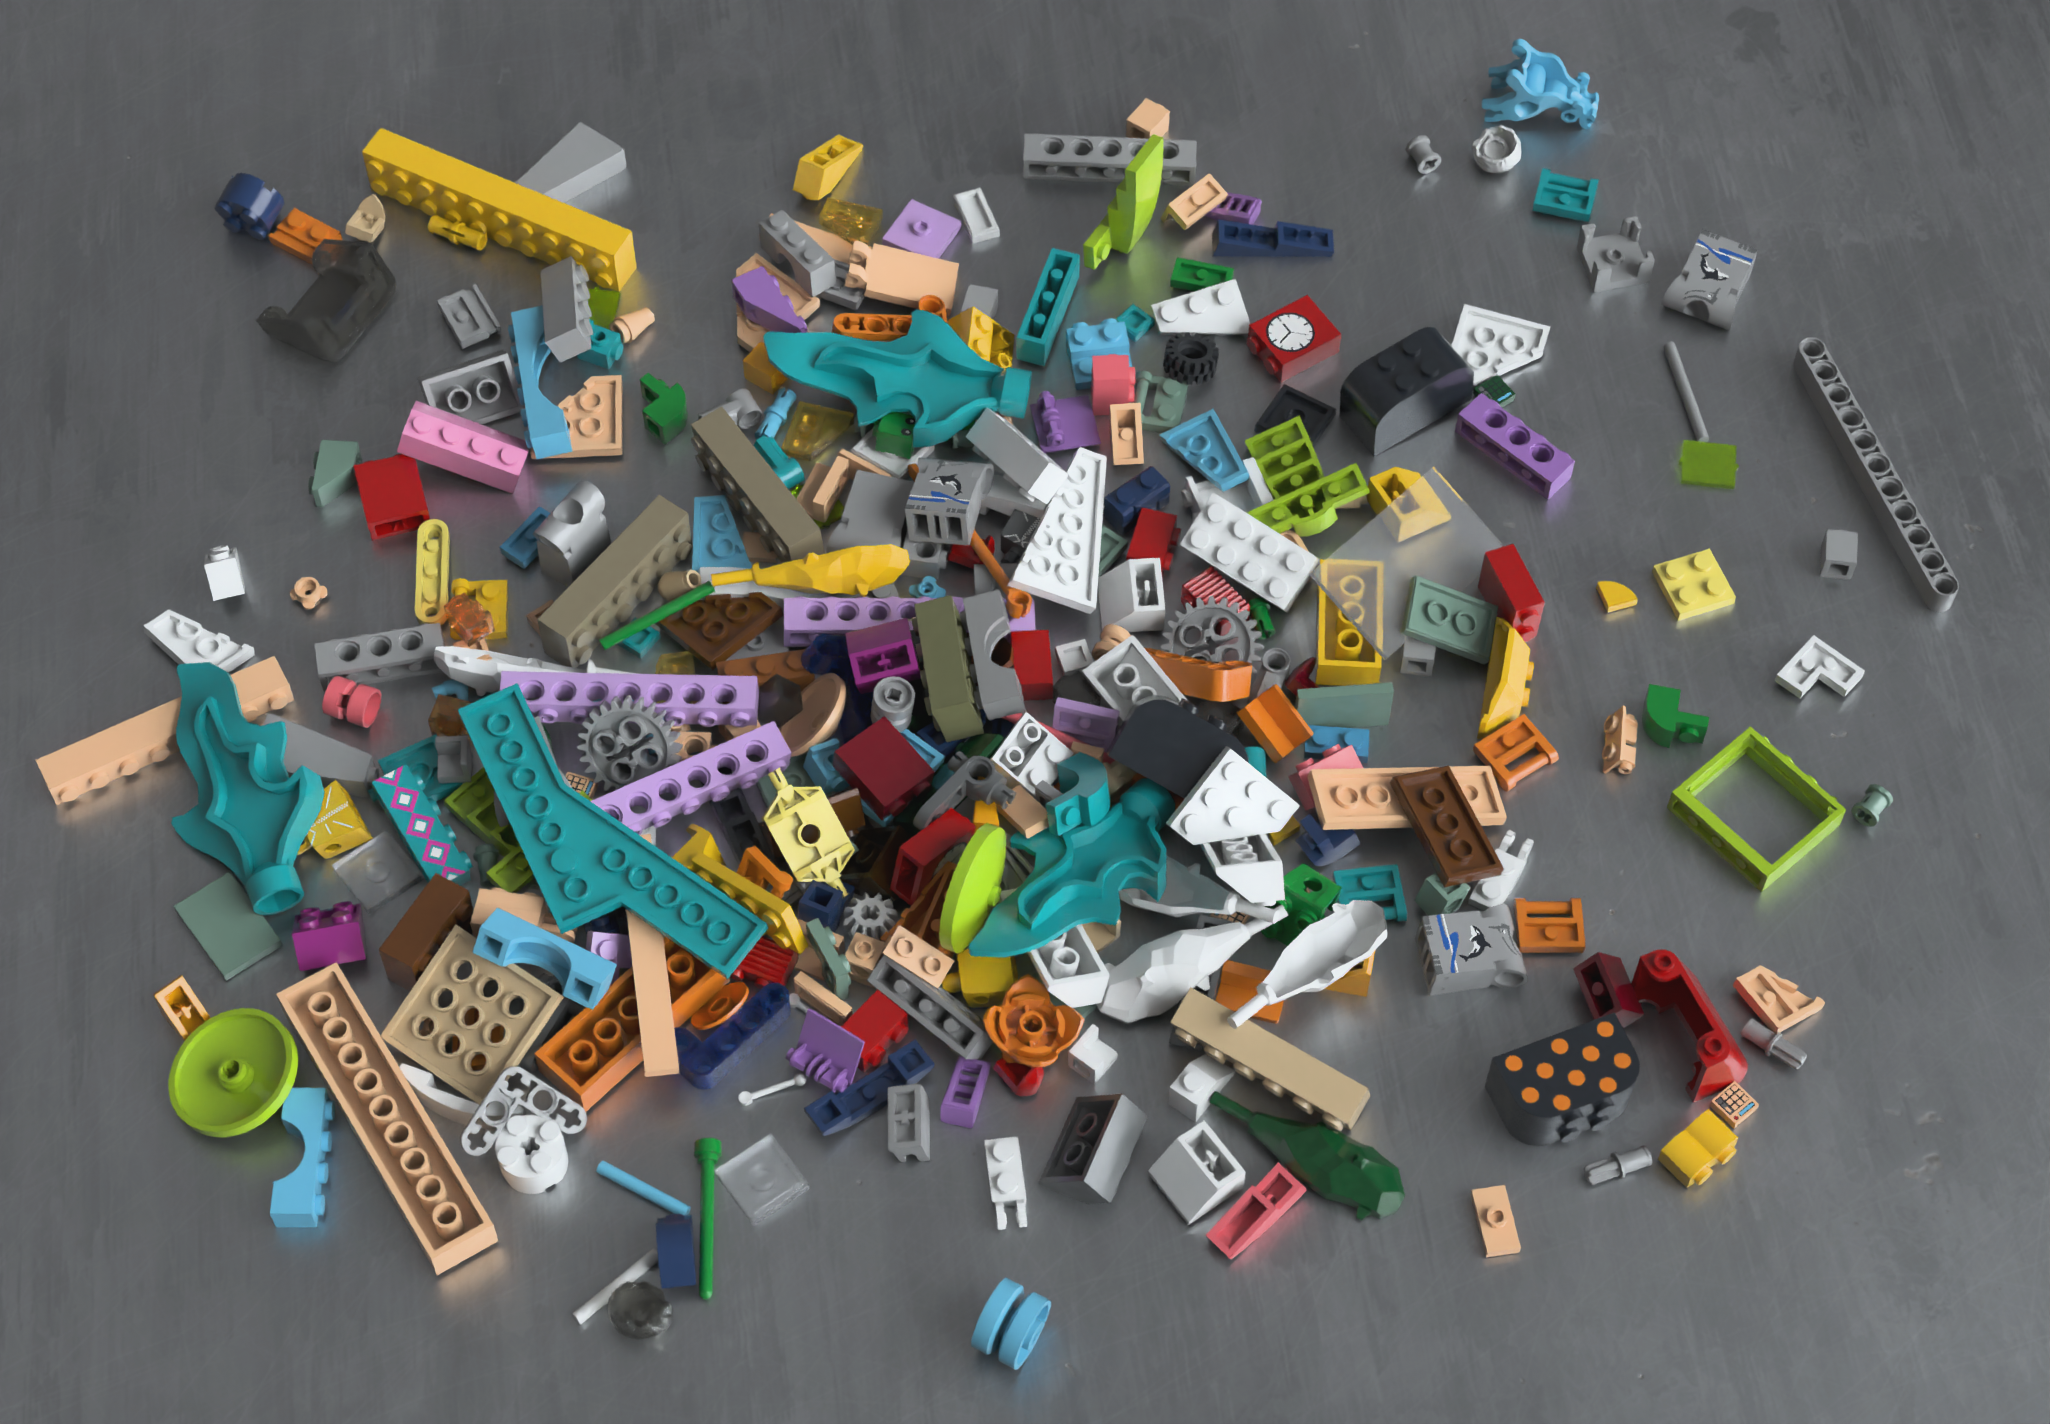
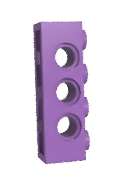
M1481 393L1458 414L1455 428L1457 434L1545 499L1551 498L1571 479L1575 461L1565 451L1559 450L1549 443L1543 435L1527 427L1520 418L1512 416L1501 408L1495 400L1489 399Z

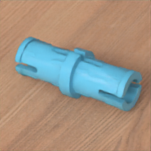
M782 387L779 389L772 405L768 406L764 411L765 418L754 434L756 440L764 435L766 437L772 436L774 439L780 426L785 425L788 419L787 413L793 402L797 399L794 391L788 388L784 395L786 388Z

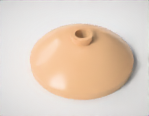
M828 673L815 679L802 690L785 713L779 726V731L791 751V757L807 753L809 747L824 743L836 732L846 701L845 682L837 674Z

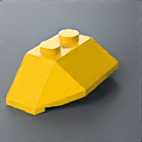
M1500 617L1496 618L1478 727V739H1484L1518 718L1521 706L1527 707L1530 688H1525V681H1531L1534 662H1529L1530 648L1516 629Z

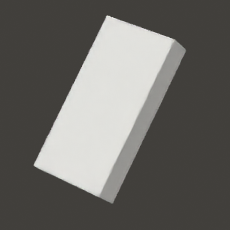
M981 188L953 195V202L972 244L1000 237L999 227Z

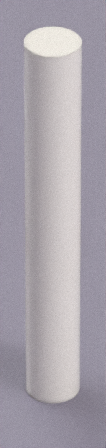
M653 1248L573 1312L572 1316L575 1321L581 1325L658 1263L657 1251Z

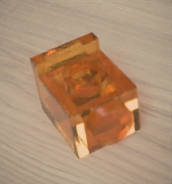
M465 593L454 596L444 605L449 625L468 647L495 631L491 613L488 610L485 611L477 600L472 602Z
M439 694L428 719L432 736L435 734L439 736L440 733H443L445 736L468 735L470 740L471 738L459 715L458 709L473 702Z

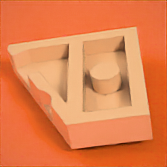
M1762 965L1736 978L1733 983V987L1769 1030L1776 1034L1820 1011L1825 1004L1824 1000L1818 996L1813 1000L1796 991L1798 985L1787 979L1779 978L1774 972Z

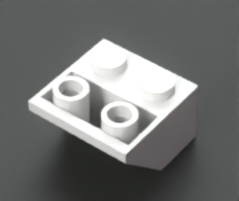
M1160 558L1129 559L1098 578L1102 630L1109 624L1120 626L1128 632L1164 630L1165 601Z
M1025 712L990 760L994 763L995 770L1007 778V787L1013 789L1021 785L1037 800L1035 786L1042 780L1051 785L1058 776L1057 764L1072 757L1074 753L1031 715Z
M1205 1120L1179 1136L1148 1170L1150 1177L1188 1225L1242 1190L1246 1173Z

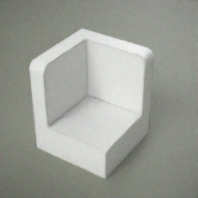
M1092 1024L1069 1050L1068 1066L1095 1085L1118 1058V1053L1098 1039L1099 1028Z

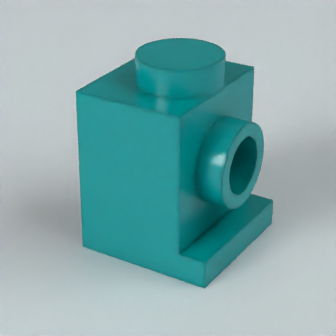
M589 319L593 330L591 349L578 354L577 358L609 370L613 362L619 360L623 353L624 345L621 342L620 333L595 325L593 320Z

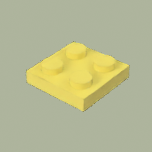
M1710 549L1653 566L1652 573L1678 621L1729 606L1735 602L1736 596Z

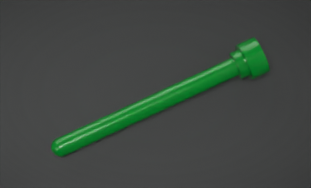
M701 1138L694 1142V1157L697 1159V1163L701 1165L699 1296L702 1299H709L713 1293L714 1165L718 1163V1159L721 1157L722 1146L721 1141L715 1138Z

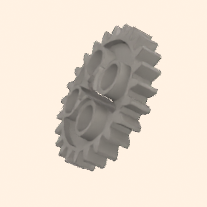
M1214 596L1209 597L1208 604L1206 605L1200 597L1197 598V607L1195 608L1188 602L1185 603L1187 613L1183 614L1176 610L1175 614L1179 619L1178 622H1167L1173 628L1172 633L1164 632L1162 634L1170 641L1168 644L1161 645V649L1186 656L1187 651L1209 647L1210 640L1221 644L1233 638H1239L1238 643L1216 647L1215 654L1213 655L1209 651L1204 650L1189 657L1205 658L1207 661L1219 663L1224 662V656L1228 651L1236 650L1239 654L1238 661H1245L1251 664L1253 662H1262V659L1255 655V651L1264 649L1262 644L1255 643V640L1260 638L1262 633L1251 630L1257 625V621L1255 619L1246 621L1250 614L1247 609L1238 614L1240 604L1234 602L1229 608L1226 597L1221 599L1219 605L1216 604ZM1222 620L1230 621L1231 629L1229 633L1224 636L1217 635V624ZM1194 628L1199 629L1201 632L1200 640L1195 644H1188L1186 641L1187 632ZM1252 666V673L1257 674V670Z
M627 695L623 703H621L618 696H615L611 701V705L604 700L599 706L600 710L594 708L589 714L590 717H587L582 723L585 728L579 732L578 736L584 740L578 744L577 749L586 752L579 760L590 763L585 770L586 773L596 772L597 775L594 778V783L602 779L606 782L604 786L605 791L611 786L616 787L617 790L681 761L682 757L676 753L680 752L683 745L674 742L680 736V732L670 731L675 721L669 720L665 722L663 720L667 712L666 710L658 714L654 712L655 702L651 703L649 707H645L644 697H640L638 702L634 704L631 695ZM633 721L637 723L641 731L633 730L628 722ZM649 733L653 734V737L640 741L636 748L633 746L629 747L638 742L643 736ZM602 736L610 737L614 745L605 743ZM624 745L629 747L625 749L623 752H621L617 757L611 760L607 759L608 756L620 752ZM645 749H653L658 757L649 756ZM619 763L628 764L632 771L623 770Z

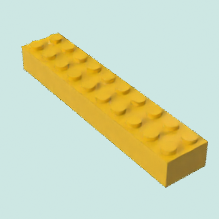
M383 128L377 131L362 151L370 188L379 195L394 198L401 204L418 208L430 216L438 215L452 222H463L468 228L486 233L487 238L496 241L500 245L514 248L528 257L538 258L547 262L550 266L572 256L578 266L583 265L589 280L603 288H610L617 292L621 291L637 268L632 231Z

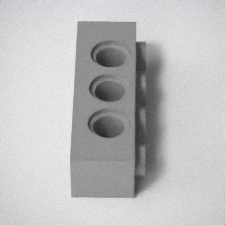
M424 623L417 627L395 628L387 632L359 634L356 637L339 640L329 639L325 642L314 644L318 676L323 692L326 691L330 681L335 676L353 680L358 686L360 684L366 685L443 672L434 661L435 648L445 647L440 623Z
M883 955L868 977V982L965 1059L981 1060L993 1043L984 1028L982 1018L941 986L936 989L887 956Z

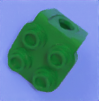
M1305 863L1283 876L1285 900H1277L1276 904L1265 906L1271 909L1281 904L1284 906L1288 916L1261 930V933L1267 938L1277 939L1287 947L1309 925L1326 918L1324 914L1326 909L1332 912V905L1337 903L1341 894L1342 887ZM1309 888L1312 891L1307 893L1306 889Z

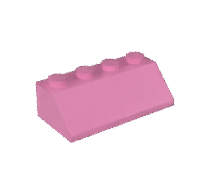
M416 401L411 409L397 450L398 453L512 494L529 451L526 441L419 401Z

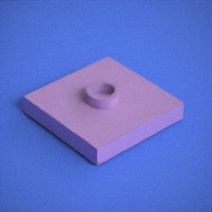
M911 199L882 238V245L939 259L962 228V221Z

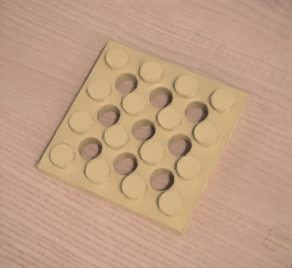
M455 925L380 1036L383 1040L475 1103L480 1104L498 1075L505 1068L517 1067L564 996L514 963L501 967L472 953L477 938ZM463 963H470L472 965L471 975L467 979L460 980L457 975L458 968ZM490 980H496L498 983L497 993L492 997H485L483 993L485 984ZM444 991H451L453 994L452 1003L446 1008H441L438 1003L439 996ZM515 998H523L525 1004L523 1011L517 1015H512L509 1010L510 1003ZM471 1008H477L479 1011L478 1021L473 1025H466L464 1021L466 1012ZM425 1019H432L434 1022L433 1031L427 1036H422L419 1031L420 1024ZM497 1026H503L505 1028L504 1039L499 1043H493L490 1038L491 1031ZM457 1036L460 1040V1047L455 1053L448 1054L445 1044L449 1038ZM478 1054H484L486 1057L485 1067L481 1071L474 1072L471 1067L472 1059ZM507 1075L505 1080L508 1081L511 1076Z

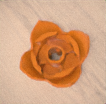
M1026 974L1012 983L1005 993L1003 1003L1000 1006L988 1008L983 1017L984 1028L990 1039L1002 1051L1003 1059L1008 1063H1018L1031 1067H1046L1053 1064L1058 1059V1054L1077 1039L1084 1022L1083 1016L1074 1008L1067 1005H1053L1049 991L1030 974Z

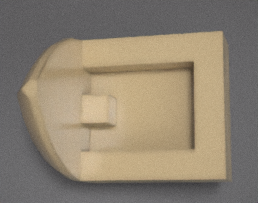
M375 194L366 197L360 203L358 210L346 224L345 234L361 241L373 243L384 229L385 211Z

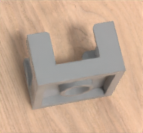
M1637 216L1624 218L1620 233L1593 238L1595 224L1581 226L1577 250L1593 292L1650 283L1655 260L1651 251H1647L1645 258L1638 243L1641 224Z

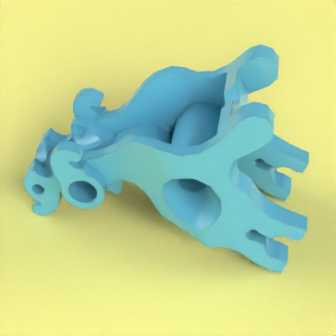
M1516 39L1513 41L1511 51L1520 59H1516L1507 65L1489 68V77H1495L1492 78V89L1510 86L1514 91L1498 98L1482 100V109H1490L1485 112V122H1497L1500 120L1517 122L1537 116L1548 108L1556 107L1561 111V119L1565 122L1572 123L1580 118V126L1586 130L1590 129L1591 124L1594 123L1599 95L1598 93L1591 94L1587 92L1590 76L1587 73L1580 72L1578 77L1572 79L1567 74L1563 62L1555 54L1537 51L1527 41Z

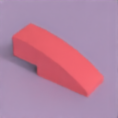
M1278 1162L1256 1187L1252 1185L1206 1236L1227 1257L1233 1259L1271 1227L1307 1189Z

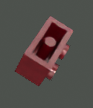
M1597 952L1573 968L1594 1020L1615 1012L1622 1027L1625 1028L1645 1015L1620 957Z

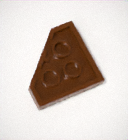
M762 592L749 593L748 597L732 598L731 594L707 595L705 600H698L655 623V625L711 670L717 668L716 662L726 661L783 616V612L778 604Z

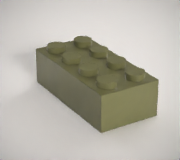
M948 595L914 604L916 617L911 619L915 635L920 638V643L916 644V651L920 663L924 662L925 670L920 671V676L924 689H928L929 696L924 698L928 715L933 718L936 731H942L947 742L983 734L981 713L978 710L974 691H977L976 684L972 680L969 667L972 664L971 656L969 657L965 645V638H968L967 631L963 628L959 611L952 596Z

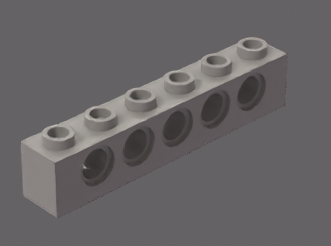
M1025 134L1023 179L1120 183L1125 177V169L1148 139ZM1163 139V167L1160 184L1187 186L1195 184L1197 141Z

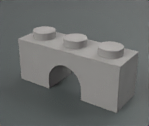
M783 210L759 222L761 248L778 264L788 259L794 270L795 281L812 298L836 285L834 259Z

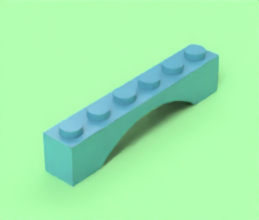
M543 305L511 312L512 325H508V332L511 342L516 343V345L511 346L514 363H519V366L514 367V372L518 385L522 384V387L517 388L521 406L525 405V408L520 409L524 427L529 428V430L524 431L527 448L534 449L537 459L573 452L569 428L563 409L551 403L539 390L538 380L541 368L551 352L545 343Z

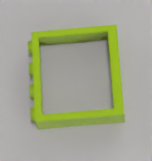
M1751 726L1673 790L1667 805L1668 810L1761 892L1840 826L1846 809L1836 801V797L1829 795L1823 790L1812 776L1801 771L1788 755L1778 751L1770 744L1766 736L1763 738ZM1745 754L1823 821L1772 865L1695 798L1699 792Z

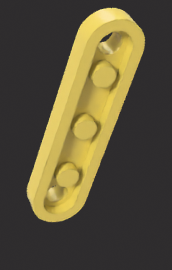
M430 519L423 522L417 532L415 615L420 625L424 623H440L442 626L448 617L450 535L447 525L438 519ZM433 537H439L437 540H430Z

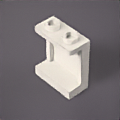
M1254 457L1242 460L1249 473V480L1224 492L1209 480L1195 484L1192 476L1185 477V487L1181 490V496L1185 507L1190 506L1192 522L1195 521L1213 492L1246 513L1273 501Z

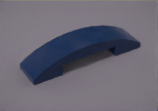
M916 1039L890 1054L886 1064L848 1086L842 1093L839 1092L836 1095L833 1091L827 1093L806 1106L804 1112L823 1136L838 1132L860 1122L888 1105V1087L916 1084L934 1068L935 1064Z

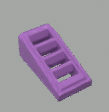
M1228 193L1227 198L1204 216L1216 221L1219 219L1253 225L1260 213L1261 199ZM1221 204L1225 205L1224 209L1219 208Z
M958 1056L941 1103V1121L943 1123L973 1128L991 1068V1062L965 1059L963 1056ZM962 1071L978 1074L979 1077L964 1075ZM958 1084L968 1085V1086H972V1087H975V1088L966 1087V1086H961V1085H958ZM955 1096L962 1097V1098H967V1099H971V1100H965V1099H961V1098H956Z

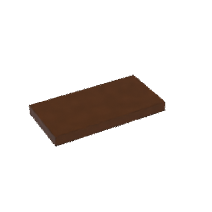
M1449 766L1394 776L1390 785L1444 887L1500 876L1504 867Z

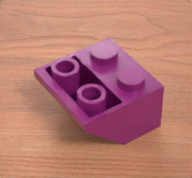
M908 618L845 633L854 679L860 694L874 691L877 683L887 677H901L908 682L921 679V670Z
M351 901L339 902L334 904L333 908L326 910L311 907L300 911V914L295 915L292 937L299 971L326 967L336 962L337 964L366 959L367 947L360 903L352 905Z

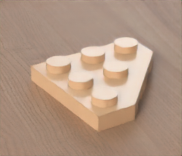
M757 253L736 269V277L763 266L769 276L774 275L777 279L782 295H787L790 298L797 317L802 316L805 320L820 307L819 298L816 296L812 298L796 281ZM737 304L738 344L751 352L759 342L764 343L763 336L770 330L747 319Z
M622 375L591 376L583 383V388L574 396L569 395L557 405L563 409L569 428L573 452L541 459L622 455ZM530 448L531 458L537 459L534 449Z

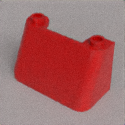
M1659 949L1640 956L1631 982L1640 1004L1646 1002L1656 1006L1655 1009L1658 1014L1673 1008L1696 1045L1695 1052L1699 1061L1693 1063L1691 1069L1694 1073V1078L1687 1083L1685 1088L1692 1102H1697L1723 1091L1734 1081L1739 1084L1744 1079L1748 1069L1746 1058L1697 977L1674 953L1668 950Z

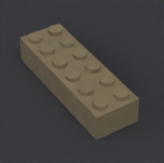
M722 406L691 424L694 435L691 438V442L698 452L695 455L697 463L703 471L709 470L716 488L727 493V499L731 507L736 512L739 510L742 512L744 522L751 532H759L762 546L768 553L773 551L777 555L776 562L778 565L803 559L808 553H815L816 555L825 554L820 528Z
M659 494L537 619L544 653L563 666L577 668L580 664H585L591 657L594 649L600 644L599 639L612 633L621 622H625L632 614L633 609L641 601L648 599L661 577L667 572H672L673 567L680 560H685L689 556L693 546L688 512Z

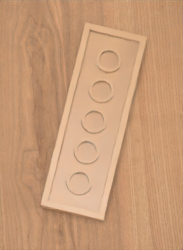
M1450 766L1480 825H1503L1507 816L1491 766ZM1439 767L1311 769L1307 778L1322 830L1413 828L1390 782L1394 776Z

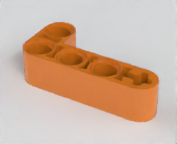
M935 295L921 297L917 310H924L938 315L948 324L944 301ZM841 313L834 318L831 333L868 341L891 342L908 334L912 317L911 315Z
M1145 648L1184 695L1218 702L1232 701L1250 696L1252 664L1249 662L1230 660L1214 663Z

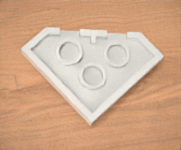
M1464 304L1452 347L1474 371L1473 387L1495 375L1500 376L1542 357L1550 326Z
M1226 746L1166 824L1192 845L1278 832L1300 805Z

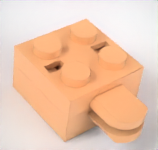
M502 888L479 889L470 922L474 937L477 938L480 926L497 908H500L574 944L575 933L578 927L561 934L553 915L548 913L544 897L531 892L523 894L510 893Z

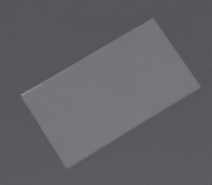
M1432 467L1309 575L1380 656L1386 660L1411 638L1401 634L1410 579L1414 575L1461 592L1480 575L1485 552L1503 547L1504 545L1437 469Z

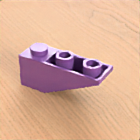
M763 266L731 279L733 298L747 319L772 332H808L803 317L796 316L790 298L787 295H782L777 279L774 275L769 276Z

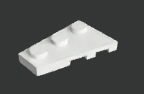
M1236 279L1151 305L1160 335H1176L1180 333L1184 336L1185 332H1190L1191 336H1195V333L1215 334V336H1248L1250 321Z
M171 610L165 611L144 625V633L178 664L210 662L229 673L255 656L254 647L245 643L242 646L230 641L229 636L220 632L217 635L203 629L200 623Z

